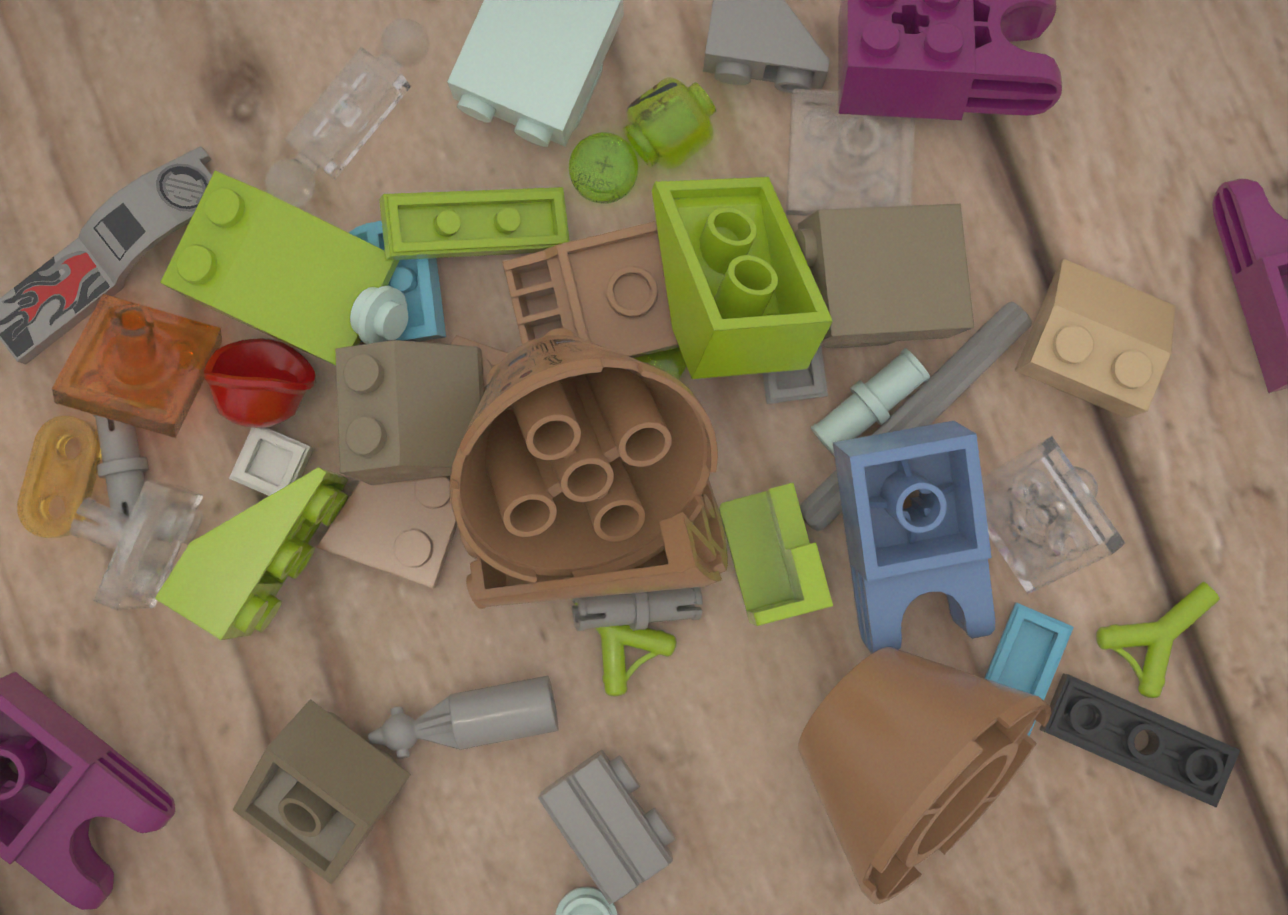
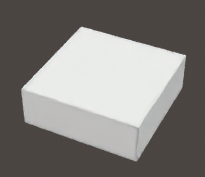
M267 427L251 428L229 479L270 496L302 477L314 448Z

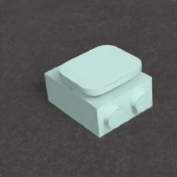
M484 0L447 81L453 98L459 101L457 108L483 122L491 123L495 116L516 125L514 132L533 144L548 147L551 140L566 147L571 133L578 127L602 74L603 61L624 16L623 0Z

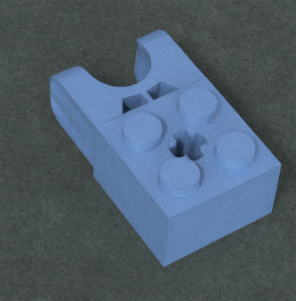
M948 421L833 442L858 626L861 639L869 652L872 654L885 647L901 648L903 615L908 605L915 598L928 592H942L946 594L953 621L969 637L974 639L991 635L995 630V612L988 559L992 557L977 434L956 421ZM918 490L919 496L910 498L912 506L904 509L903 503L906 497L911 492Z

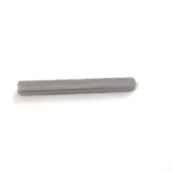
M1014 302L1004 305L872 435L931 425L1031 327L1032 320L1029 315ZM836 470L800 504L803 520L816 531L823 530L842 512Z

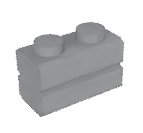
M601 750L541 791L538 799L610 905L673 861L672 852L667 845L675 840V836L655 807L645 814L632 794L640 785L622 757L619 755L610 761L604 751Z

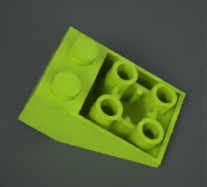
M318 467L193 540L187 546L154 599L220 640L251 636L255 629L263 632L281 606L282 601L275 596L288 576L296 579L313 556L315 548L309 542L321 523L330 526L346 503L348 495L342 492L349 479L341 474Z

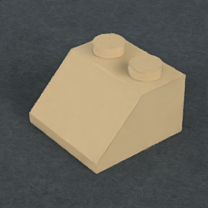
M1061 259L1014 371L1125 418L1147 412L1172 353L1176 305L1071 261Z

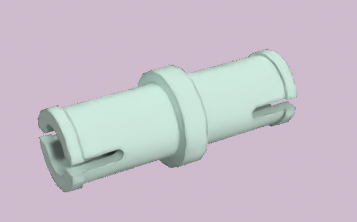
M903 349L899 356L865 384L859 380L850 388L853 393L820 422L811 426L814 434L833 456V442L855 439L875 422L882 425L891 418L889 410L920 384L930 379L927 370L908 349Z

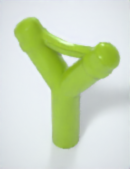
M1202 582L1157 622L1127 625L1113 624L1107 627H1100L1096 633L1097 644L1103 650L1112 649L1130 664L1140 681L1138 692L1147 698H1158L1165 685V675L1174 639L1215 605L1220 598L1207 583ZM1148 646L1143 669L1122 648Z
M630 625L595 628L601 636L602 680L605 693L614 697L624 695L628 690L627 681L642 664L658 655L669 657L673 654L677 643L676 637L659 629L646 628L645 630L633 631ZM624 645L649 652L637 659L626 672Z

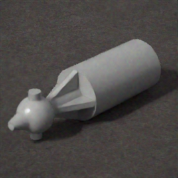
M543 676L450 694L446 699L416 720L405 715L403 707L391 708V717L384 722L382 727L369 733L368 739L369 743L386 745L389 749L396 751L397 759L410 757L409 749L414 746L417 739L463 750L556 732L559 730L550 678L549 676Z

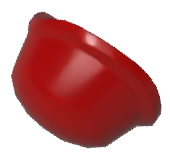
M247 339L222 346L213 353L204 369V379L209 384L219 414L232 423L243 427H271L288 420L298 411L306 391L314 387L316 383L315 371L310 363L292 347L272 339Z

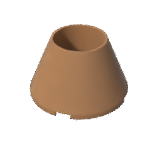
M893 647L879 649L866 657L830 691L807 722L799 739L798 751L860 889L873 904L884 903L912 885L922 875L914 866L924 861L938 849L945 855L991 806L1037 743L1027 735L1035 720L1043 727L1048 723L1051 707L1039 696Z

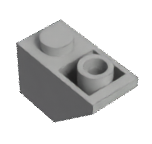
M713 0L703 72L715 73L714 77L716 80L733 85H746L751 82V79L775 82V88L793 94H806L811 91V88L822 89L828 73L830 60L785 0Z

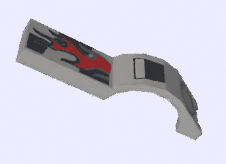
M201 146L140 176L116 192L93 213L81 229L76 240L0 298V340L17 362L23 364L30 362L124 288V280L130 270L147 251L168 235L189 224L212 177L204 166L211 160V157Z

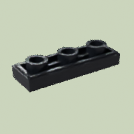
M1064 673L1050 703L1051 715L1049 721L1044 727L1041 725L1039 729L1216 808L1240 753V750ZM1145 730L1148 734V744L1143 750L1137 751L1134 744L1135 737L1140 731Z

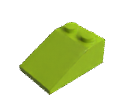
M215 170L160 283L194 302L336 366V348L357 346L361 342L359 334L354 332L350 323L351 310L356 298L369 287L379 288L388 286L400 260L386 261L385 250L265 191Z
M752 177L654 182L651 191L671 324L691 379L807 369L833 320L770 178Z

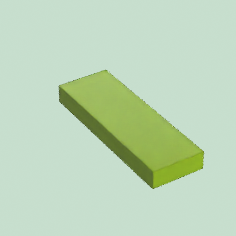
M563 187L383 194L379 199L386 261L537 253L555 245L570 242Z

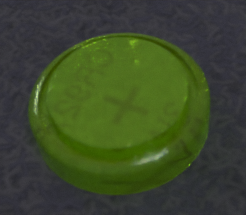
M606 132L591 134L582 139L571 153L569 159L570 179L577 192L587 200L601 204L616 202L625 197L636 183L638 176L636 153L632 146L618 135Z

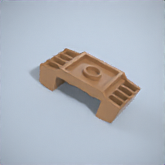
M656 221L558 244L544 251L502 262L522 344L544 337L546 333L553 329L565 328L575 333L578 338L631 358L679 347L671 324Z

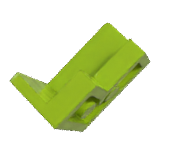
M794 483L770 488L761 493L720 504L719 511L749 623L760 626L833 606L816 542L810 543Z

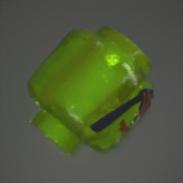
M667 77L628 106L626 114L629 124L623 128V132L636 153L650 168L658 163L666 169H674L713 140L714 131L709 117L716 113V108L708 94L697 82L687 87L678 79Z

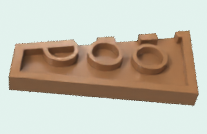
M457 335L451 342L452 345L477 346L481 349L483 388L485 392L488 386L487 375L495 365L501 363L509 353ZM450 476L369 485L360 481L316 548L436 588L457 528L450 497Z

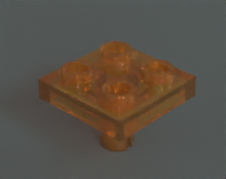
M103 294L52 387L54 402L176 438L204 381L205 366L213 353L222 344L221 328Z

